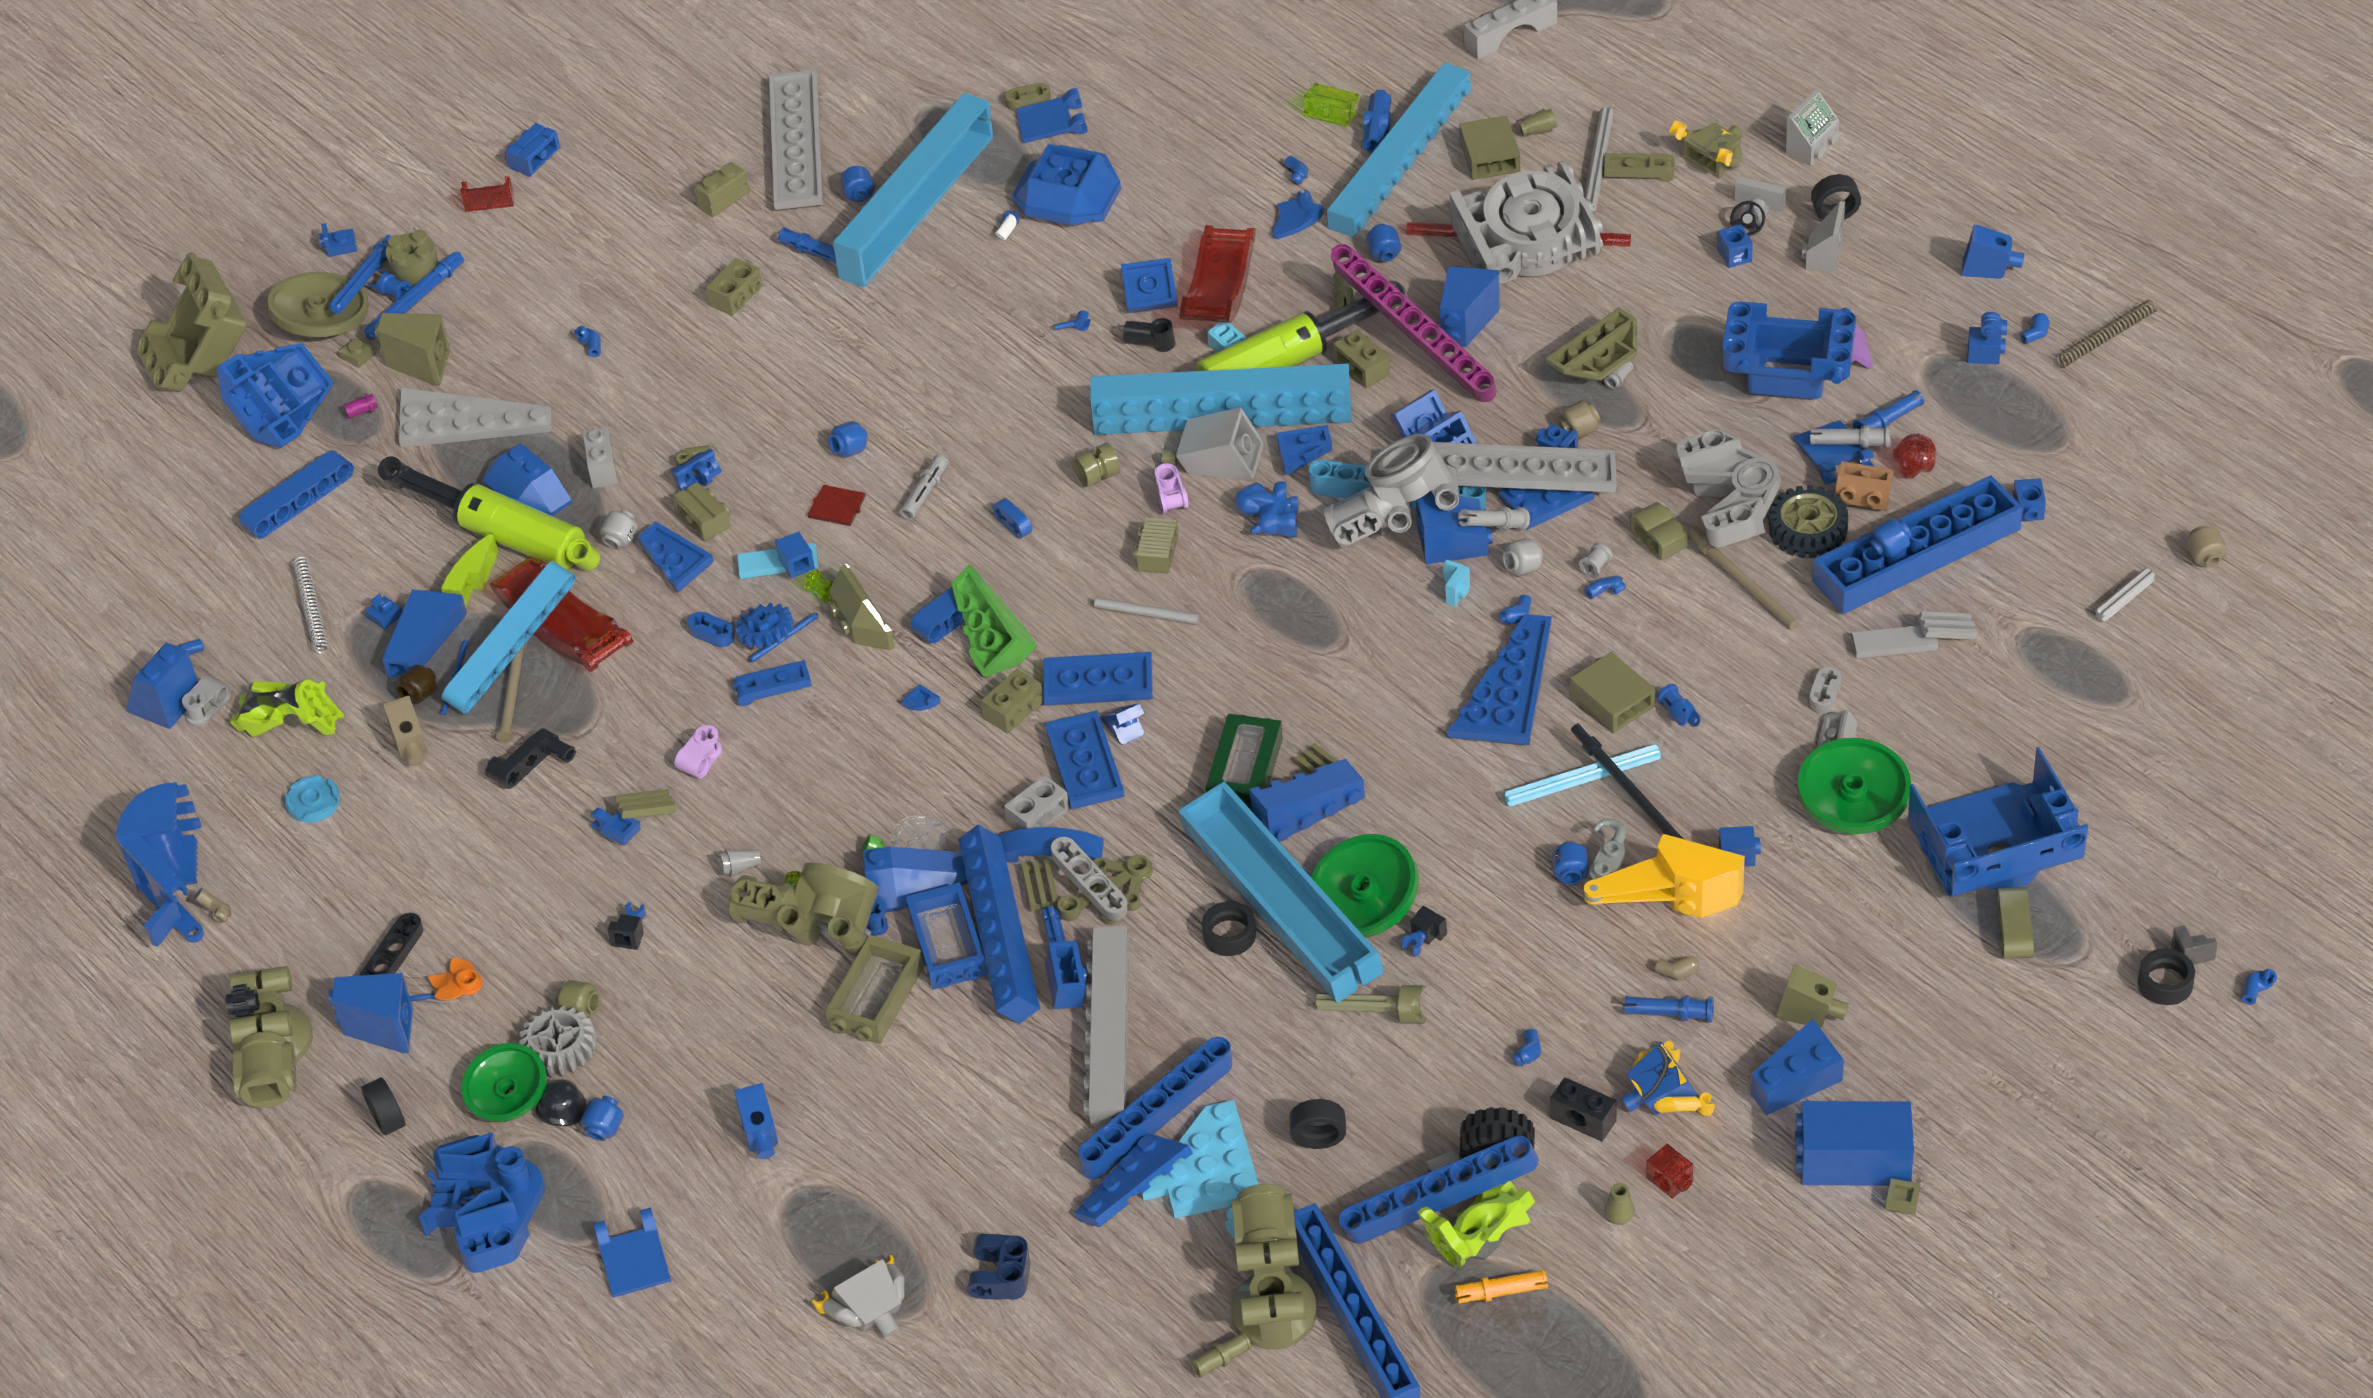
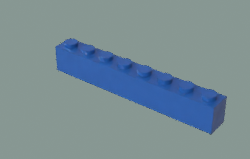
M978 824L960 837L958 841L996 1011L1020 1024L1040 1009L1001 837Z
M1314 1203L1294 1211L1297 1248L1381 1398H1420V1386L1317 1204Z

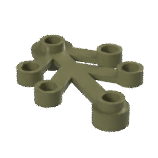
M1134 855L1127 862L1108 861L1105 858L1094 859L1093 862L1097 866H1104L1099 869L1105 875L1109 871L1120 873L1115 877L1107 876L1119 890L1122 885L1130 881L1129 892L1125 894L1129 911L1138 910L1141 906L1139 893L1142 881L1148 879L1153 873L1151 861L1144 855ZM1074 871L1075 873L1083 874V872ZM1069 879V886H1070V888L1073 889V890H1080V889ZM1100 883L1092 885L1098 886L1092 889L1093 892H1102L1105 889V886ZM1072 895L1063 896L1058 901L1059 915L1066 921H1073L1080 915L1081 909L1092 904V902L1085 895L1079 898ZM1110 902V908L1116 907ZM1100 912L1101 921H1102L1104 924L1111 925V924H1114V923L1116 922V921H1112V920L1107 919V918Z

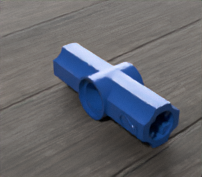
M1376 90V92L1370 95L1368 110H1365L1362 145L1363 149L1367 150L1369 154L1374 152L1390 130L1391 95L1386 93L1385 90Z

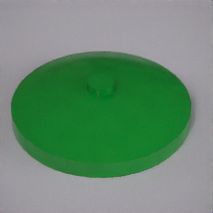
M1842 738L1819 746L1806 757L1799 770L1797 791L1805 811L1822 826L1841 833L1866 834L1886 828L1903 814L1909 803L1911 777L1904 761L1887 746L1868 739Z
M1381 834L1358 835L1340 842L1321 858L1311 875L1315 883L1365 938L1380 934L1398 923L1411 908L1419 887L1418 868L1409 851L1399 841Z

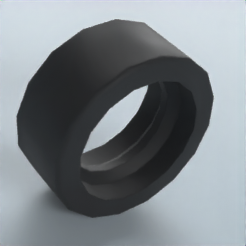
M1835 174L1821 179L1811 191V201L1819 218L1823 220L1837 205L1823 204V201L1829 195L1842 191L1849 193L1848 197L1843 200L1845 202L1844 220L1857 212L1861 205V195L1854 179L1848 175Z
M1231 901L1221 902L1209 908L1203 915L1201 924L1203 940L1212 952L1221 956L1239 955L1250 949L1255 942L1256 922L1253 912L1246 905ZM1228 920L1238 921L1246 926L1243 932L1232 937H1222L1212 931L1217 924Z
M2166 948L2154 950L2146 954L2140 963L2138 986L2140 992L2156 1004H2179L2192 993L2196 970L2193 962L2185 954L2177 950ZM2161 968L2172 969L2180 973L2184 981L2177 985H2161L2153 981L2149 973Z
M380 1077L361 1086L367 1106L383 1135L386 1136L406 1126L399 1105L384 1078Z
M1312 1099L1299 1103L1290 1113V1134L1292 1140L1300 1146L1311 1149H1324L1337 1145L1346 1135L1344 1109L1338 1103L1325 1099ZM1316 1122L1329 1123L1322 1126L1307 1125Z

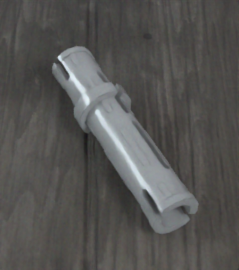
M936 454L928 468L921 472L919 482L903 507L899 510V514L904 519L913 520L933 487H937L940 483V476L949 465V461L945 456Z

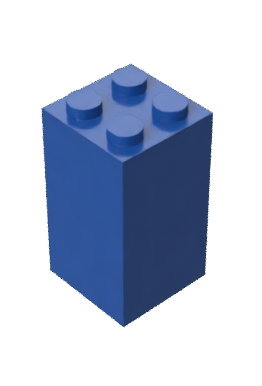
M1802 1101L1801 1113H1796L1795 1149H1797L1796 1173H1802V1185L1889 1186L1891 1178L1911 1182L1914 1157L1911 1101Z

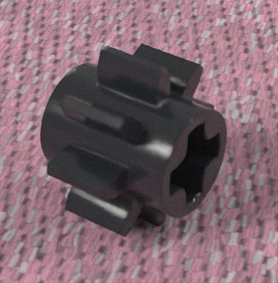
M247 983L234 985L233 991L230 994H226V1006L229 1015H235L236 1018L252 1016V1013L260 1009V1000L257 990H250V987H247Z

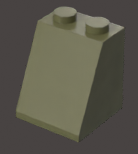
M382 313L380 322L375 326V336L380 340V354L384 356L386 366L432 385L440 386L450 353L441 314Z

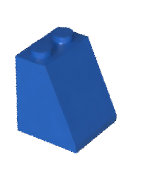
M1448 267L1440 304V328L1461 347H1467L1500 309L1499 270Z
M1432 491L1416 500L1417 530L1425 564L1489 555L1488 544H1493L1491 529H1486L1485 526L1463 527L1459 522L1467 520L1458 519V514L1463 509L1481 510L1479 499L1459 496V503L1451 510L1439 508L1436 505L1435 496Z
M167 642L158 650L133 679L126 708L128 713L168 729L173 727L187 711L182 704V698L198 683L188 650Z
M403 973L334 977L333 989L329 990L328 995L329 1004L335 1008V1022L340 1024L343 1035L397 1052L409 1053L413 1005Z

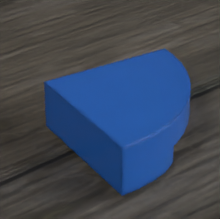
M920 684L902 699L903 707L917 711L927 710L941 703L940 696Z

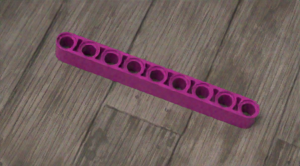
M1338 244L1332 249L1331 259L1334 269L1345 281L1480 402H1489L1494 399L1497 392L1494 377L1487 369L1347 244ZM1341 258H1348V260L1344 262H1339ZM1359 273H1366L1363 277H1356ZM1376 289H1383L1380 293H1373ZM1393 305H1401L1397 309H1391V306ZM1412 320L1418 321L1415 325L1408 324ZM1429 336H1435V337H1436V338H1435L1434 340H1432V341H1426V340H1425V339H1426L1427 337H1429ZM1446 352L1454 353L1450 357L1443 356ZM1464 368H1471V371L1468 373L1461 372ZM1482 384L1489 385L1486 389L1478 388Z

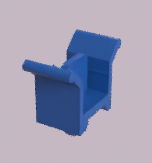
M433 1171L427 1172L434 1194L432 1195L430 1208L419 1215L425 1236H429L430 1232L437 1227L458 1226L455 1213L476 1197L472 1194L468 1180L437 1179Z

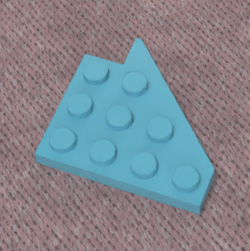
M1234 1100L1205 1106L1179 1141L1189 1145L1193 1154L1185 1160L1180 1157L1172 1164L1174 1168L1165 1176L1160 1173L1149 1182L1150 1188L1142 1193L1143 1200H1149L1168 1195L1174 1219L1230 1207L1232 1206L1231 1200H1236L1237 1195L1243 1189L1258 1184Z

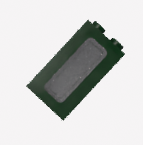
M1228 713L1205 787L1206 792L1225 781L1252 811L1249 789L1259 787L1261 790L1269 788L1283 740L1282 721Z

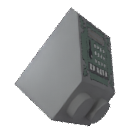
M1815 90L1787 117L1786 155L1810 166L1818 158H1822L1825 151L1831 145L1836 144L1840 137L1839 119L1820 92Z

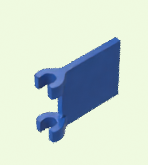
M1078 88L1068 90L1064 96L1016 108L1023 142L1027 143L1066 132L1087 133L1088 128L1087 124L1084 123V113L1075 114L1072 118L1069 113V108L1079 109L1082 107Z
M1839 420L1816 429L1848 428ZM1811 430L1794 436V441L1816 466L1826 485L1836 482V477L1832 472L1836 471L1835 466L1841 464V461L1847 462L1857 458L1859 464L1874 467L1870 461L1874 454L1869 448L1864 449L1861 445H1811Z
M651 1207L640 1210L644 1228L610 1238L605 1220L593 1223L613 1298L671 1282Z

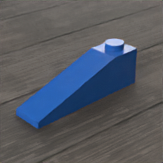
M903 847L863 850L865 877L879 887L876 899L885 904L886 912L907 908L905 896L959 882L961 885L968 883L961 852Z

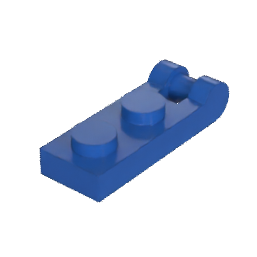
M805 660L741 675L733 680L734 689L738 692L736 695L737 701L741 706L750 705L757 699L812 686Z

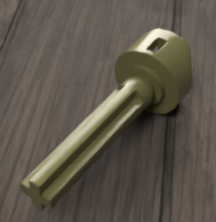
M1402 985L1398 996L1351 994L1339 1003H1336L1328 993H1317L1316 1006L1317 1010L1398 1012L1401 1023L1424 1024L1426 1018L1420 1009L1419 1001L1420 995L1426 986Z

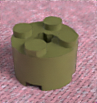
M416 230L400 236L394 235L388 240L386 258L390 273L395 275L396 279L400 281L406 280L413 287L436 267L438 257L435 245L425 231Z

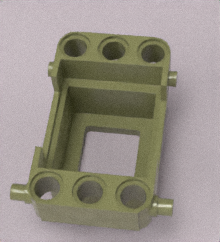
M193 252L186 255L172 280L173 283L186 285L167 322L150 320L138 343V354L154 385L178 392L185 388L192 373L217 377V367L229 359L246 328L245 318L213 262L198 258Z

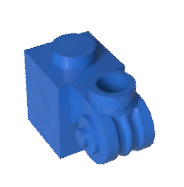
M1986 312L1981 316V327H1969L1968 363L1999 364L2000 354H2005L2006 338H2001V335H2007V320H2002L1998 313Z

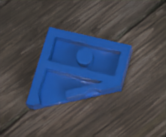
M1328 425L1277 433V442L1285 475L1291 474L1332 451V441Z

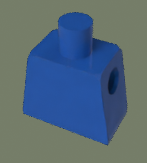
M1974 224L1963 256L1961 276L2001 279L2004 277L2007 266L2022 268L2024 253L2011 251L2012 237L2010 235Z
M763 1083L734 1090L749 1150L752 1152L757 1151L758 1158L760 1159L772 1157L775 1154L774 1146L778 1144Z

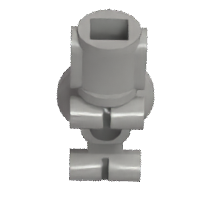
M1410 435L1391 443L1371 459L1365 469V475L1371 484L1370 486L1339 501L1335 506L1331 504L1324 507V515L1332 535L1342 548L1377 532L1380 527L1382 529L1389 527L1394 532L1402 533L1411 526V501L1423 497L1429 491H1432L1434 494L1436 505L1439 508L1451 510L1459 503L1458 475L1453 467L1445 464L1428 435Z

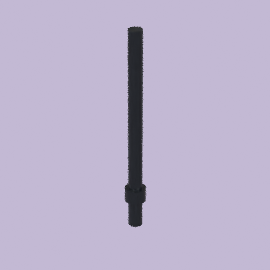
M1579 723L1575 724L1571 728V732L1583 744L1582 748L1587 754L1594 756L1664 834L1683 839L1601 748L1602 744L1594 736L1591 737Z

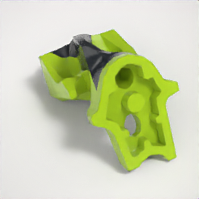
M303 680L293 685L282 682L253 681L248 693L240 697V713L233 715L230 722L239 732L246 730L252 737L263 735L266 731L283 724V718L287 714H295L304 725L310 723L323 735H333L336 730V720L343 719L344 713L325 694L326 683L324 681L316 683L312 680Z

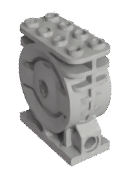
M1565 161L1557 163V172H1554L1551 166L1547 165L1543 167V171L1529 170L1508 175L1493 185L1487 194L1477 191L1462 196L1459 189L1449 192L1451 225L1473 268L1499 270V285L1515 280L1518 275L1532 277L1553 273L1572 262L1575 254L1579 260L1586 258V249L1589 248L1593 255L1600 254V248H1603V242L1600 237V232L1603 231L1602 223L1598 217H1594L1590 200H1585L1580 182L1575 181L1573 169ZM1556 227H1558L1559 233L1556 232Z

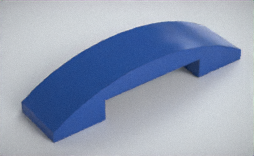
M1033 827L1017 829L998 835L1002 840L1006 862L1018 863L1019 855L1051 856V844L1059 837L1071 838L1092 861L1096 858H1102L1104 840L1102 837L1074 829ZM1059 849V853L1063 851L1069 856L1068 850Z

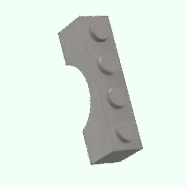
M1517 0L1464 24L1465 48L1477 59H1480L1497 51L1503 38L1517 26L1528 24L1539 32L1556 24L1557 0Z

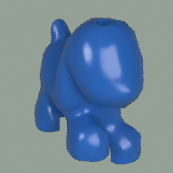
M1278 481L1275 483L1272 493L1266 492L1263 485L1257 482L1247 485L1237 492L1235 497L1237 509L1244 515L1258 517L1257 524L1250 529L1252 534H1280L1287 537H1297L1296 514L1299 512L1298 496L1287 498V482Z

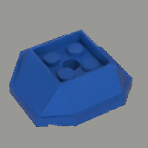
M1048 144L1040 156L1027 167L1012 194V201L1025 216L1068 225L1084 224L1092 220L1100 222L1105 220L1121 190V182L1106 154L1064 145Z

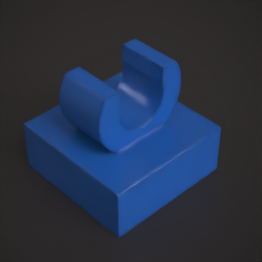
M381 594L371 599L372 606L365 610L366 617L384 630L398 620L403 612L402 607L386 596L382 597Z

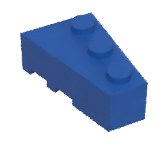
M1812 1019L1752 1073L1751 1095L1765 1115L1771 1114L1843 1081L1844 1059L1818 1024Z

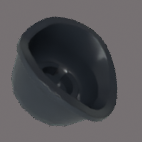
M558 1079L546 1084L543 1094L536 1105V1114L545 1123L556 1126H572L581 1121L587 1104L585 1097L575 1084L565 1079Z

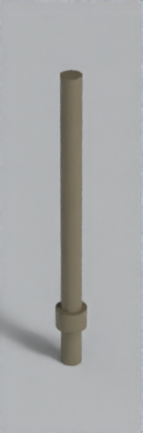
M1694 527L1688 528L1689 538L1697 544L1699 551L1705 556L1709 555L1789 629L1797 626L1798 621L1721 551L1712 546L1707 537H1704Z

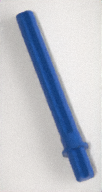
M386 235L381 242L373 246V252L329 303L330 312L340 314L384 260H387L386 248L391 237L390 235Z
M453 252L444 261H438L436 267L383 313L405 314L445 278L452 277L453 271L464 263L461 253ZM381 315L364 329V334L369 340L376 339L375 326L380 322Z

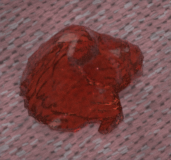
M1917 433L1907 435L1893 450L1892 455L1894 461L1899 463L1900 472L1903 477L1914 479L1923 469L1926 472L1933 470L1937 451L1932 439Z

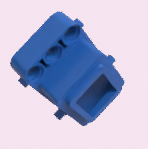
M1734 302L1728 308L1722 347V366L1729 372L1747 373V390L1750 393L1819 399L1823 395L1825 380L1839 384L1850 377L1856 316L1849 308H1842L1841 310L1819 308L1818 321L1767 317V303ZM1766 362L1810 365L1811 371L1765 367Z

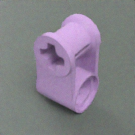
M1169 463L1159 465L1155 469V483L1162 513H1167L1168 510L1179 507L1189 508L1184 485H1182L1176 466Z
M711 725L699 727L685 746L677 753L675 767L697 778H703L722 753V746L717 741L719 738L717 729Z

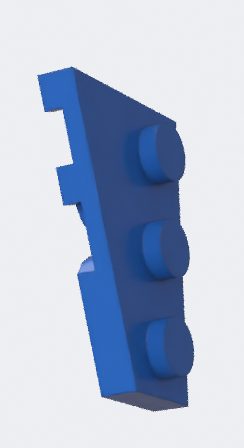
M656 521L638 536L639 544L677 593L714 562L712 554Z

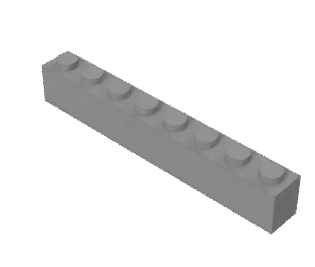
M1127 926L1093 927V938H1088V956L1092 955V961H1087V976L1092 978V983H1087L1086 985L1087 1001H1091V1006H1086V1022L1091 1023V1029L1085 1030L1086 1046H1090V1052H1085V1069L1090 1070V1075L1084 1076L1085 1093H1089V1099H1084V1117H1090L1091 1128L1104 1127L1121 1113L1127 1105L1129 937Z

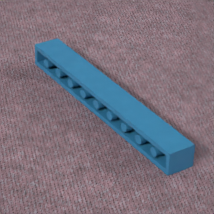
M1443 63L1328 208V229L1355 237L1361 229L1365 228L1371 215L1378 211L1382 201L1389 197L1393 187L1400 183L1404 173L1412 168L1418 155L1424 152L1426 145L1431 139L1436 137L1440 127L1447 123L1451 113L1458 109L1465 95L1467 96L1471 92L1472 82L1470 81L1469 70Z

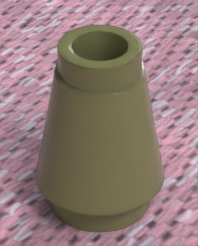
M1543 108L1519 122V126L1523 136L1550 132L1552 128L1557 127V123L1551 108L1547 110Z
M1617 1183L1611 1187L1605 1206V1215L1612 1223L1623 1225L1632 1219L1635 1208L1629 1188L1623 1183Z

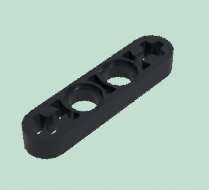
M405 913L396 920L359 976L397 972L424 931L419 915ZM400 943L403 945L397 951L388 950L393 944ZM380 964L389 965L382 972L375 971V968Z

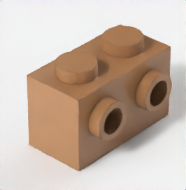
M1841 461L1835 496H1840L1841 502L1844 501L1847 506L1856 505L1868 507L1871 510L1887 511L1894 470Z

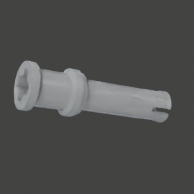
M1864 425L1861 429L1811 428V445H1861L1864 449L1869 448V446H1885L1886 449H1891V425H1887L1886 428H1869L1868 425Z
M1500 507L1497 510L1463 509L1459 512L1458 519L1467 520L1459 522L1463 527L1496 526L1499 530L1504 531L1510 528L1522 531L1528 527L1530 515L1524 507H1517L1515 509Z

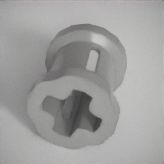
M1594 543L1588 556L1582 557L1578 562L1579 568L1586 576L1596 578L1600 574L1602 566L1613 559V554L1606 545Z

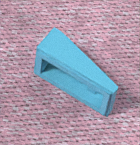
M1225 320L1219 322L1207 333L1208 346L1218 352L1247 339V337Z

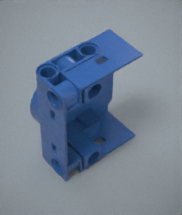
M2036 747L2033 782L2025 785L2012 782L1926 807L1915 786L1910 784L1907 821L1949 897L1980 888L1997 890V888L2023 887L2030 883L2039 871L2078 860L2085 856L2088 825H2079V810L2075 808L2040 747ZM1995 844L2009 846V848L1988 853L1989 848Z

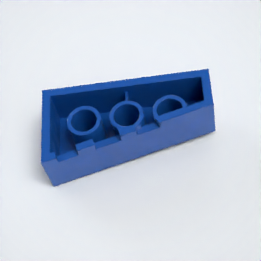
M1347 759L1315 768L1313 774L1306 775L1303 772L1295 774L1291 781L1284 783L1280 780L1270 782L1269 788L1261 790L1259 787L1249 789L1253 814L1279 842L1365 798L1364 779Z

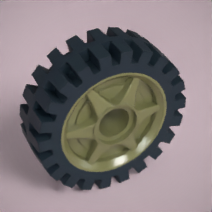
M1807 485V490H1803L1802 486H1797L1796 492L1792 488L1787 489L1786 494L1782 492L1778 495V499L1775 498L1772 502L1769 512V535L1773 538V543L1775 545L1779 544V549L1783 552L1788 549L1789 555L1793 556L1795 552H1798V557L1804 558L1805 554H1809V558H1815L1816 553L1821 556L1826 553V550L1828 552L1832 551L1836 547H1840L1842 541L1846 539L1848 509H1846L1845 502H1841L1840 496H1834L1833 491L1828 490L1824 493L1823 487L1818 486L1817 490H1813V485Z

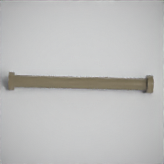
M528 641L511 661L501 726L496 734V738L500 742L507 743L513 738V732L511 731L523 652L527 648Z

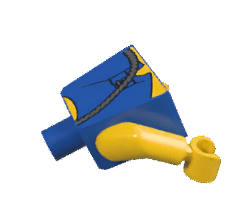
M1666 1041L1664 1045L1660 1042L1654 1048L1643 1050L1638 1054L1631 1070L1627 1074L1635 1088L1621 1097L1630 1112L1646 1103L1654 1115L1697 1110L1701 1115L1709 1116L1714 1112L1715 1104H1709L1712 1096L1708 1092L1702 1093L1700 1098L1697 1099V1092L1677 1064L1680 1059L1681 1050H1673L1674 1043L1671 1041Z

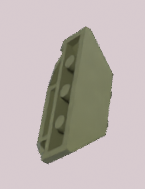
M1618 307L1545 358L1546 363L1565 375L1581 380L1601 381L1638 355L1637 318Z
M848 564L842 565L829 591L831 603L828 604V608L832 617L839 619V625L845 636L849 634L854 644L885 650L894 649L892 630Z

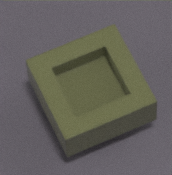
M355 337L339 353L342 360L360 368L376 354L373 345Z
M1891 1178L1885 1210L1915 1215L1921 1184Z

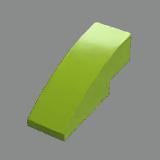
M488 534L471 547L454 565L441 587L442 593L462 595L465 608L473 589L484 590L499 553L494 534Z

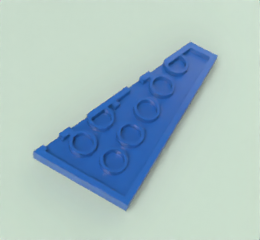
M1530 614L1523 616L1511 634L1510 641L1499 652L1498 659L1494 665L1489 667L1472 692V698L1466 707L1463 706L1460 710L1456 722L1448 728V737L1530 745L1551 631L1552 616Z

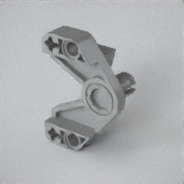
M1713 429L1682 439L1676 446L1677 454L1686 482L1692 483L1695 495L1725 497L1701 516L1702 525L1709 543L1719 548L1765 533L1763 519L1769 516L1770 507L1781 485L1779 470L1775 463L1742 448L1739 438L1721 430Z

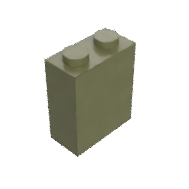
M1507 115L1459 123L1460 144L1472 180L1520 172V152Z
M1613 652L1596 659L1593 664L1582 671L1576 672L1570 678V697L1613 734L1655 707V688Z

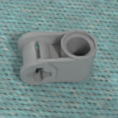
M202 677L182 698V704L188 712L186 715L188 723L192 726H202L208 723L228 703L232 693L231 687L211 677Z

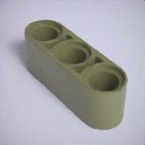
M2027 887L1997 888V912L2003 959L2033 958L2034 943Z

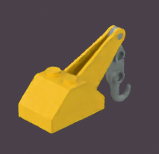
M1604 819L1594 826L1593 830L1595 832L1602 827H1612L1615 830V834L1600 847L1590 868L1591 880L1584 885V900L1587 903L1596 905L1604 903L1669 901L1674 911L1699 918L1738 905L1743 894L1745 856L1663 834L1657 846L1656 857L1619 870L1625 857L1624 840L1626 830L1624 825L1615 819Z

